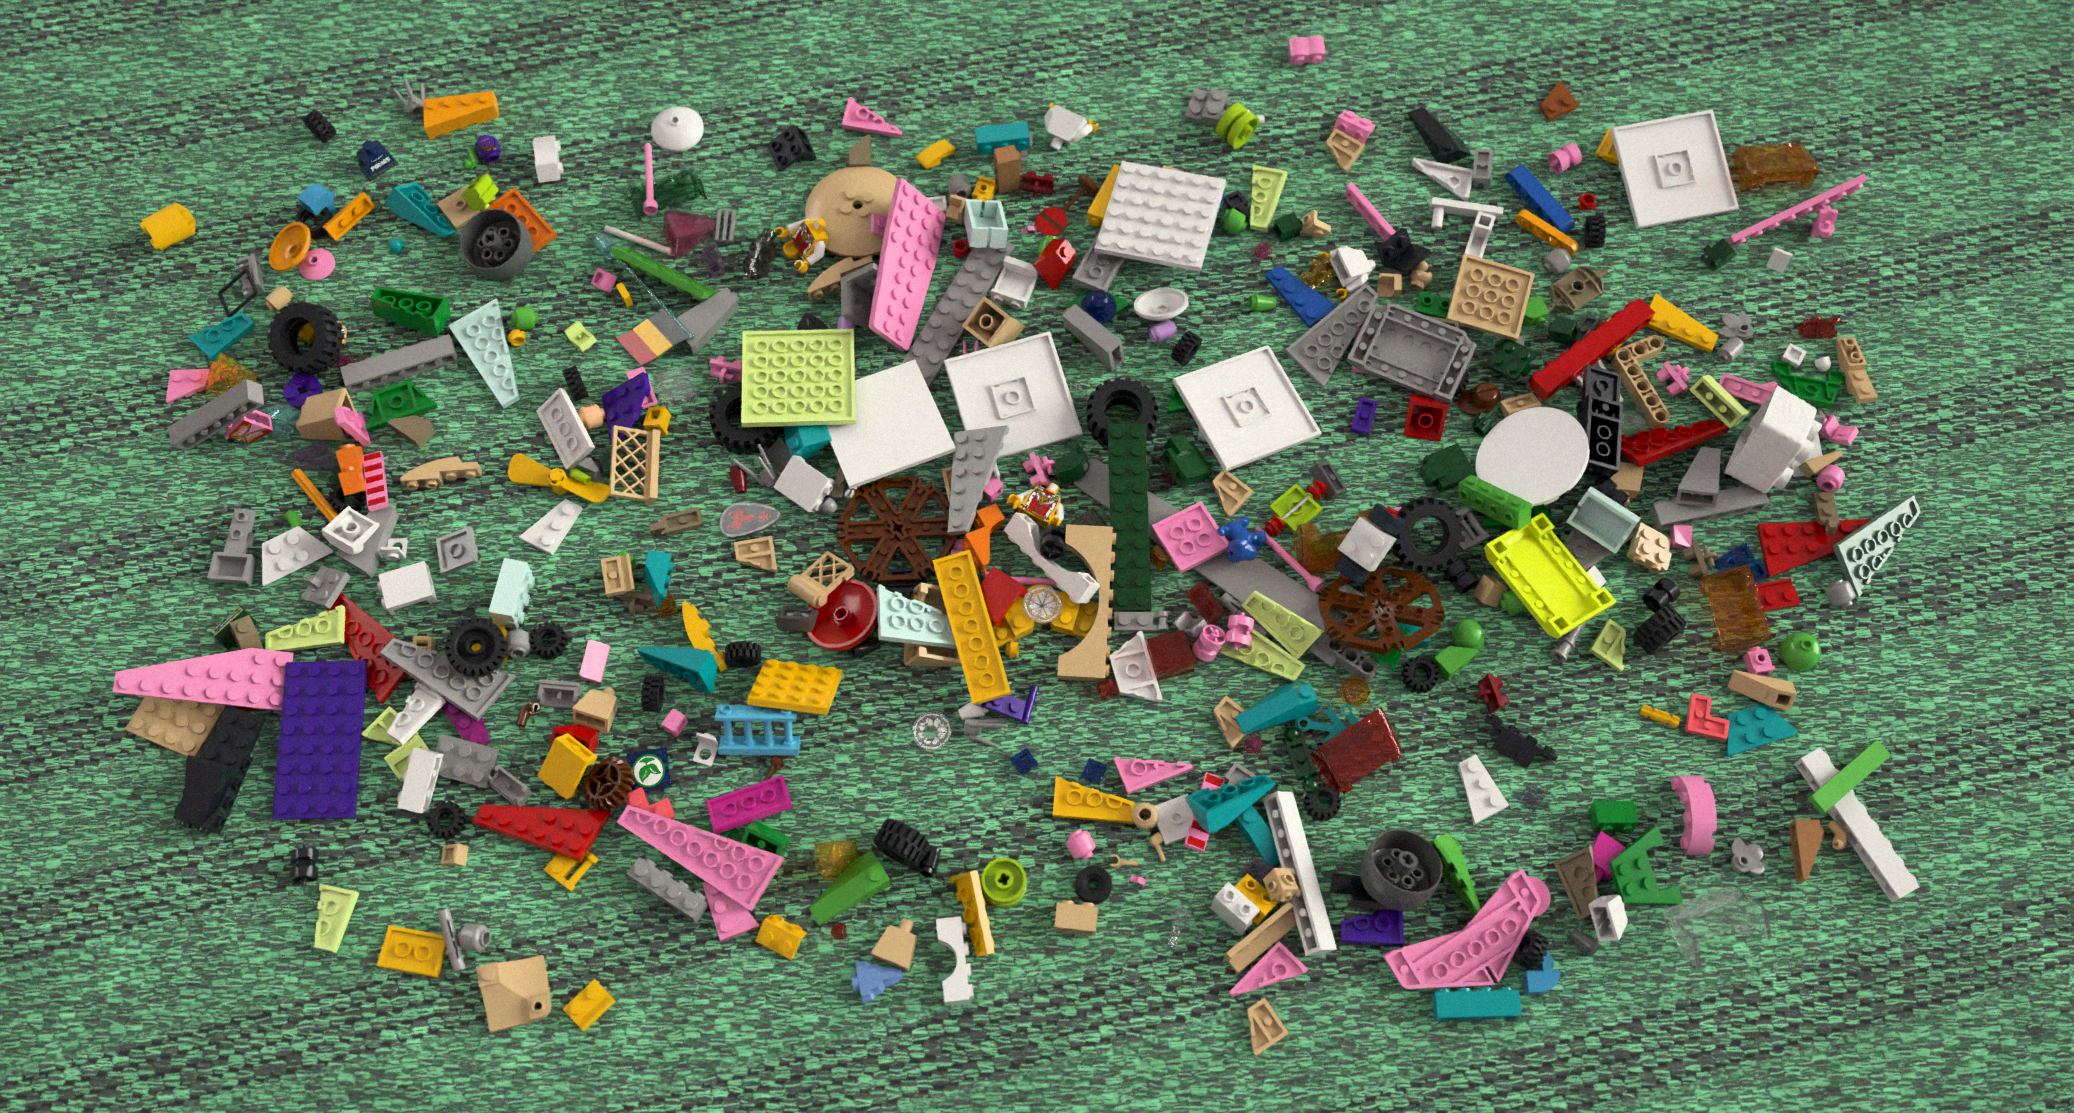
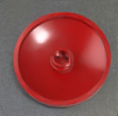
M844 580L828 595L824 606L815 608L809 604L807 609H815L819 612L813 631L807 632V634L817 646L828 651H844L859 645L870 636L878 623L877 596L868 585L858 580Z

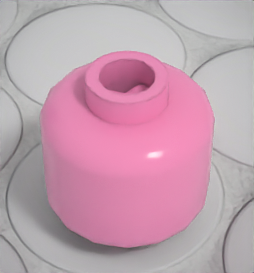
M1836 465L1825 466L1820 470L1816 479L1818 487L1825 492L1838 491L1845 478L1844 471Z
M1079 829L1067 836L1066 846L1074 859L1082 858V860H1086L1093 855L1092 850L1095 849L1096 844L1088 831Z

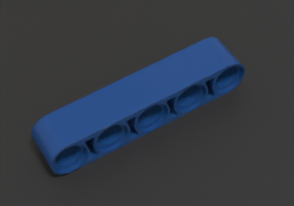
M1520 164L1505 174V179L1540 219L1564 234L1575 227L1573 218L1524 165Z

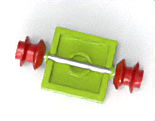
M1313 480V486L1308 485L1306 493L1297 483L1294 484L1269 506L1268 509L1275 516H1271V522L1265 521L1266 532L1271 536H1278V530L1284 531L1286 526L1293 534H1297L1322 512L1323 508L1314 500L1319 501L1321 499L1320 494L1324 496L1327 494L1326 485L1322 481Z

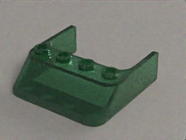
M693 169L683 170L653 181L654 200L658 204V211L666 209V206L673 204V206L679 205L688 198L693 200L702 196L704 200L707 199L702 181ZM646 183L626 191L638 222L642 221L641 217L647 216L643 211V203L646 200Z

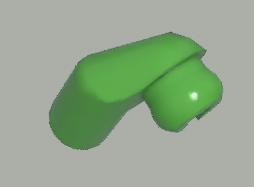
M475 147L467 148L469 158L464 159L461 164L465 170H473L479 162Z
M290 510L284 514V519L291 525L289 530L302 526V520L297 512Z

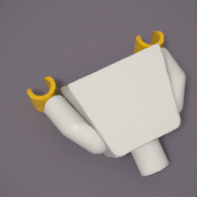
M1050 103V109L1044 116L1045 129L1049 136L1053 138L1050 147L1058 151L1063 142L1072 145L1090 132H1096L1099 123L1093 125V119H1089L1087 124L1085 117L1060 107V105L1053 107V103Z
M1347 246L1334 249L1329 254L1321 252L1318 256L1319 260L1322 259L1320 261L1321 266H1326L1330 260L1342 286L1347 287L1346 289L1340 288L1336 291L1335 296L1339 294L1344 295L1339 298V302L1345 301L1346 294L1349 292L1353 293L1362 287L1368 280L1369 274L1375 268L1374 260H1367L1362 250L1352 249Z

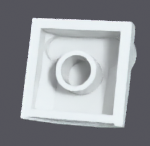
M348 506L322 529V534L330 544L348 554L354 555L363 550V544L380 525Z

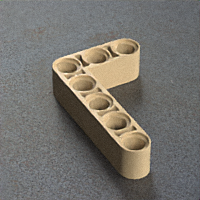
M1652 335L1618 349L1611 360L1613 369L1621 374V382L1651 429L1664 428L1670 419L1668 410L1639 365L1657 357L1664 346V340L1658 335Z

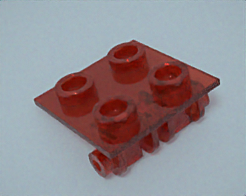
M1810 317V319H1804L1803 322L1797 323V325H1801L1798 335L1816 338L1818 335V338L1833 339V337H1837L1835 327L1846 324L1847 321H1840V318L1822 320V317Z

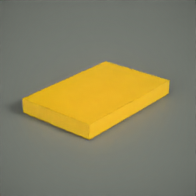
M389 925L376 966L438 978L446 954L445 951L447 950L444 937L440 934Z

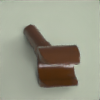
M775 755L770 760L773 767L763 781L771 779L773 774L784 766L783 760L778 755Z

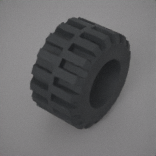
M1667 605L1642 623L1634 632L1633 638L1649 655L1654 654L1673 640L1685 628L1687 622L1671 605Z
M889 818L884 821L873 839L874 844L880 851L893 860L909 867H917L929 847L927 839L917 830L901 821Z

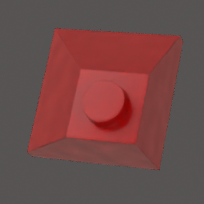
M1052 239L1033 263V267L1053 291L1056 290L1074 266L1076 251L1066 239Z
M1410 394L1403 435L1440 442L1448 405L1430 397Z
M581 724L556 726L553 728L550 748L555 738L568 733L592 753H595L600 730ZM587 766V768H586L584 774L587 773V770H588L589 766Z

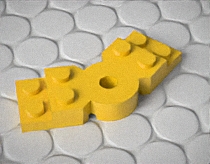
M1047 585L1032 586L1027 589L1028 594L1037 588H1047L1053 592L1046 589H1038L1033 591L1028 597L1026 595L1025 598L1020 596L1017 598L1001 620L1002 628L1000 629L997 626L993 628L998 649L1006 646V644H1010L1011 640L1014 642L1032 633L1035 624L1044 625L1050 623L1054 631L1084 639L1094 624L1099 603L1089 601L1087 604H1076L1070 600V595L1066 591L1057 594L1053 588ZM1040 592L1045 593L1043 603L1048 595L1053 597V600L1045 605L1052 602L1056 603V608H1047L1053 610V615L1048 616L1045 612L1046 618L1044 619L1039 617L1042 608L1039 614L1034 616L1032 611L1038 608L1030 609L1028 606L1029 603L1037 604L1031 600L1033 595H1036L1041 603L1039 599ZM1057 596L1059 597V600H1060V611H1059L1058 614H1057V612H1058V610H1059V601H1058Z

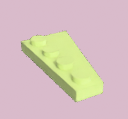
M1253 165L1250 229L1268 232L1287 178V171Z
M1256 590L1241 605L1296 659H1299L1324 632Z
M340 605L332 611H324L316 617L300 620V623L292 626L289 624L266 633L265 650L289 652L344 644L345 607Z
M1254 629L1249 633L1252 636L1250 648H1239L1238 651H1235V647L1224 644L1219 651L1220 654L1292 682L1297 680L1306 667L1301 661Z

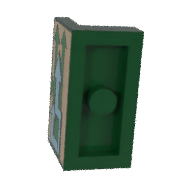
M238 606L210 633L229 650L236 643L229 628L230 622L248 615L254 626L258 622L245 609Z

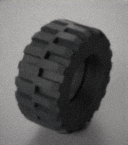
M293 302L288 307L284 306L279 310L280 314H275L273 323L270 322L269 328L271 329L270 333L267 334V338L270 340L268 347L272 350L271 355L273 359H277L276 362L288 371L315 375L319 372L323 373L328 370V367L335 365V359L340 358V350L344 347V344H342L344 333H341L343 329L342 324L337 322L338 317L332 314L331 310L311 303ZM310 322L314 328L315 340L312 348L303 355L298 348L297 338L301 328Z
M1120 377L1114 378V381L1110 379L1104 381V385L1099 384L1096 390L1092 391L1090 400L1087 403L1086 422L1088 431L1091 432L1093 439H1099L1098 444L1101 446H1108L1107 426L1108 424L1116 423L1110 421L1104 413L1111 406L1125 404L1134 408L1139 414V418L1130 424H1146V441H1149L1156 429L1158 404L1155 401L1154 394L1152 392L1149 393L1150 389L1146 385L1141 386V382L1135 380V382L1131 381V378L1120 380Z

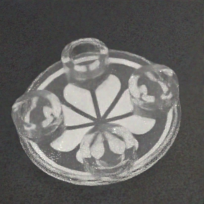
M1050 585L1037 586L1025 594L1023 608L1031 620L1038 623H1048L1056 619L1060 614L1062 600L1060 595Z
M927 712L918 715L913 725L912 734L915 742L921 748L937 750L945 746L950 740L952 727L947 716L938 712Z

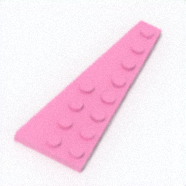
M1864 173L1731 235L1727 242L1729 245L1736 244L1738 246L1746 242V238L1751 236L1753 238L1763 234V231L1767 229L1773 230L1785 221L1787 223L1796 218L1800 219L1808 215L1813 209L1817 211L1819 207L1828 203L1832 204L1845 195L1849 196L1857 192L1858 189L1864 187L1863 183L1868 179Z
M627 805L617 823L750 911L753 910L785 859L782 856L631 805Z

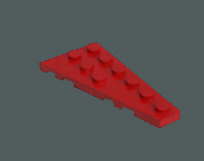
M1713 419L1695 422L1690 427L1677 425L1672 430L1659 428L1637 432L1636 436L1622 434L1620 456L1636 466H1645L1713 438H1718L1728 433V426Z
M1872 519L1839 520V526L1835 530V535H1826L1824 525L1818 524L1817 521L1758 524L1757 531L1767 578H1772L1775 575L1785 573L1790 569L1803 566L1834 553L1833 545Z
M341 592L331 609L327 610L328 612L332 611L340 605L345 607L344 640L349 645V650L356 661L366 660L368 662V684L377 695L378 702L384 704L407 675V673L380 656V652L393 638H398Z
M483 804L472 821L474 825L581 863L610 818L611 813L604 810Z

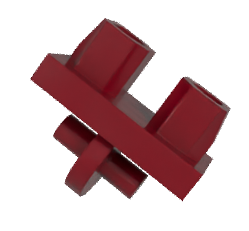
M1028 171L1022 175L1021 190L1034 192L1033 196L1035 197L1038 196V193L1053 195L1055 178H1053L1052 174L1040 176L1034 171Z
M1488 673L1483 679L1477 681L1480 692L1476 693L1475 697L1477 700H1483L1489 714L1495 713L1510 703L1508 695H1501L1499 689L1503 687L1501 677H1494L1493 673Z

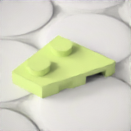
M1611 619L1607 620L1588 651L1618 672L1623 671L1622 659L1623 654H1625L1624 640L1626 639V630Z
M389 706L361 734L367 739L401 746L400 743L387 734L398 713ZM418 731L410 739L419 734Z

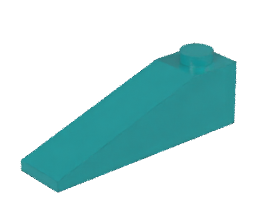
M416 182L394 187L385 201V204L396 215L443 238L456 234V231L446 217L438 214L440 210L438 206H433L429 201L431 196Z
M826 425L783 426L785 442L791 457L793 455L800 456L807 461L832 441Z
M638 647L637 651L646 663L663 672L668 669L678 680H681L682 677L691 682L690 686L711 695L714 692L718 664L710 651H703L697 648Z
M1302 681L1292 682L1280 686L1236 716L1235 720L1242 733L1247 734L1316 713L1319 698L1311 684Z
M1262 774L1242 779L1236 785L1221 784L1220 789L1211 791L1209 788L1201 789L1186 796L1185 799L1199 826L1208 833H1212L1230 824L1273 788L1275 781Z

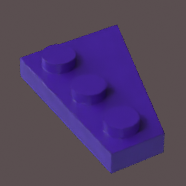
M1384 910L1367 916L1361 915L1342 920L1340 922V943L1403 947V911Z

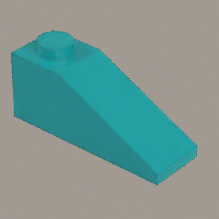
M1251 805L1232 822L1269 869H1272L1280 863L1274 838L1262 817Z

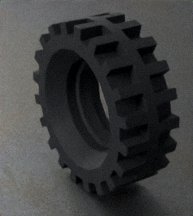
M735 383L736 388L726 387V393L722 394L719 392L717 394L718 401L713 400V409L709 410L710 424L715 438L718 439L721 446H726L727 451L735 450L737 455H741L743 451L747 452L749 456L752 455L754 450L760 453L757 447L758 444L762 447L767 446L770 448L772 446L771 441L778 440V432H782V426L755 427L745 431L733 428L729 423V415L734 408L742 405V386H740V383Z
M1426 496L1410 498V502L1400 504L1401 509L1397 511V515L1405 521V524L1397 535L1389 533L1396 538V541L1391 546L1393 549L1392 554L1398 557L1401 563L1424 572L1427 570L1437 571L1438 567H1447L1446 563L1449 560L1453 562L1456 559L1454 557L1456 551L1461 552L1460 542H1465V537L1461 536L1462 531H1465V526L1461 525L1460 521L1463 519L1460 515L1456 514L1457 510L1445 501ZM1434 517L1443 527L1442 541L1432 551H1419L1411 540L1412 528L1421 518Z

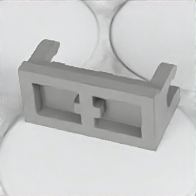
M1475 149L1472 175L1475 188L1478 187L1479 183L1484 184L1483 187L1486 190L1490 188L1493 149Z
M255 254L239 258L237 260L238 264L243 263L239 265L240 272L248 269L258 294L265 293L260 262ZM245 273L241 277L242 290L244 291L243 295L248 297L254 291Z
M540 679L537 697L540 700V706L572 709L582 698L583 688L579 682Z
M499 764L494 768L495 775L493 777L488 776L487 778L490 783L489 786L515 806H522L533 794L526 785Z

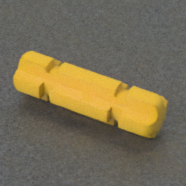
M1643 705L1640 709L1641 716L1646 718L1649 716L1652 720L1663 724L1668 723V726L1674 728L1679 725L1680 718L1673 714L1670 716V713L1656 708L1651 709L1652 707L1648 705Z

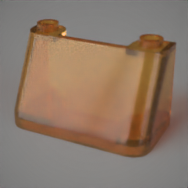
M1798 142L1758 146L1743 145L1738 147L1732 155L1741 192L1750 191V186L1754 184L1761 186L1763 181L1794 180L1795 184L1800 183L1801 188H1810L1820 172L1818 164L1803 144Z
M1372 509L1359 512L1355 523L1359 517L1369 519L1368 514ZM1312 523L1297 525L1292 545L1298 563L1312 576L1335 571L1334 563L1343 553L1338 550V547L1351 528L1320 535L1318 527Z
M1748 564L1701 577L1702 582H1699V587L1702 594L1706 593L1719 633V638H1716L1719 650L1723 649V652H1728L1773 641L1755 580Z

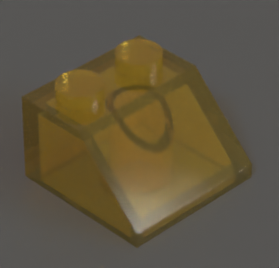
M856 840L815 843V868L819 877L831 880L835 876H839L859 855Z

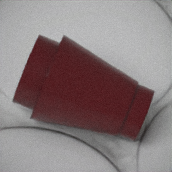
M737 465L730 467L728 474L736 494L746 493L747 473Z

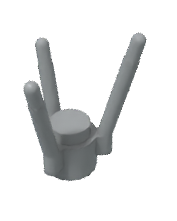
M404 78V83L410 96L408 104L396 88L393 91L406 107L409 114H422L423 99H425L424 84L420 83V100L418 97H414L407 79Z
M760 444L757 447L764 459L763 461L760 456L757 457L764 469L759 474L761 477L757 476L736 459L732 460L737 466L757 480L760 485L765 484L766 487H770L778 480L776 471L773 469Z
M966 719L964 734L969 735L970 740H976L998 748L997 744L978 737L977 734H981L982 727L1007 728V724H999L998 722H1007L1008 719Z

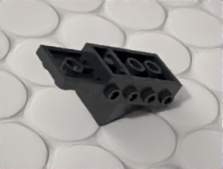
M1589 364L1584 366L1582 400L1576 405L1577 421L1581 424L1587 435L1590 450L1588 464L1583 474L1597 476L1599 479L1606 480L1620 470L1623 403H1620L1621 374Z
M226 706L211 743L206 742L200 751V758L191 755L187 757L183 796L174 810L175 815L173 817L180 821L179 825L189 829L192 826L199 827L198 831L210 834L211 831L218 834L221 833L253 760L250 755L266 718Z

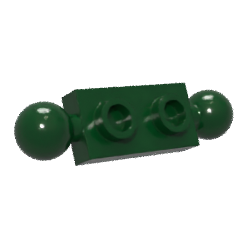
M1289 727L1285 730L1284 737L1290 743L1285 745L1298 781L1304 780L1302 787L1305 792L1314 793L1319 787L1318 781L1312 778L1317 776V771L1305 738L1298 740L1300 738L1299 730L1295 727Z

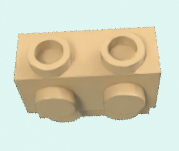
M1640 522L1636 524L1626 557L1632 559L1636 564L1643 565L1651 572L1659 574L1668 569L1672 553L1669 552L1672 539Z

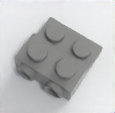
M1194 88L1185 119L1216 127L1218 121L1225 113L1223 112L1224 108L1228 109L1230 98H1227L1228 92L1212 88L1210 92Z

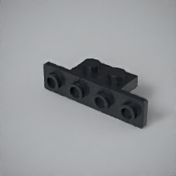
M1487 714L1485 717L1486 722L1502 730L1492 748L1526 768L1530 765L1537 751L1553 761L1557 760L1556 750L1550 746H1541L1537 743L1538 740L1530 735H1527V737L1522 735L1520 729L1511 724L1509 726L1503 724V720L1494 714L1492 716Z
M1332 874L1330 892L1350 894L1352 907L1393 911V909L1381 905L1370 896L1360 876Z

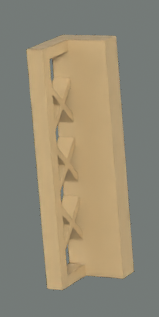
M1287 902L1226 953L1225 960L1237 974L1297 925L1295 915L1291 910L1293 905L1290 902Z

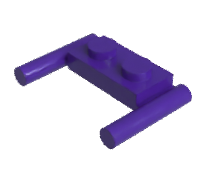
M1031 685L1027 701L1008 695L977 704L976 706L1028 725L1038 687Z

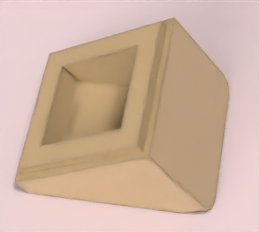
M459 843L444 845L441 866H466L468 846Z

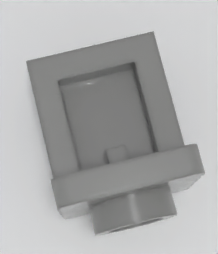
M1183 611L1173 621V625L1183 638L1199 637L1203 628L1208 625L1204 619H1193L1188 611Z

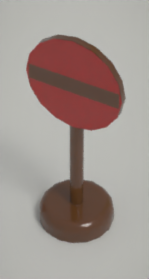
M1081 174L1078 177V183L1082 188L1062 209L1049 207L1039 213L1036 219V226L1041 234L1057 236L1064 232L1068 222L1064 212L1085 191L1091 195H1096L1099 192L1098 186L1090 177L1085 174Z

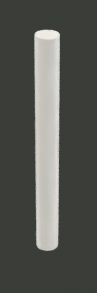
M606 225L604 228L606 233L658 252L670 255L672 251L671 248Z

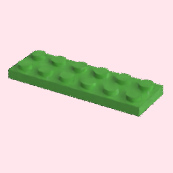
M611 247L609 253L614 255L616 260L623 263L626 261L630 263V267L636 270L642 269L650 277L655 278L657 276L661 278L662 283L667 285L673 284L677 286L676 289L683 293L689 292L692 294L691 297L697 300H707L718 293V291L629 247Z

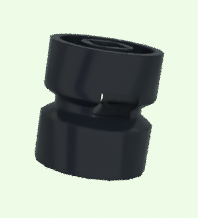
M1464 558L1457 560L1444 571L1449 581L1455 582L1453 586L1460 595L1468 592L1480 582L1475 572L1470 571L1471 567Z

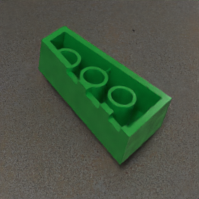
M377 287L370 297L375 316L438 337L451 316L447 297Z

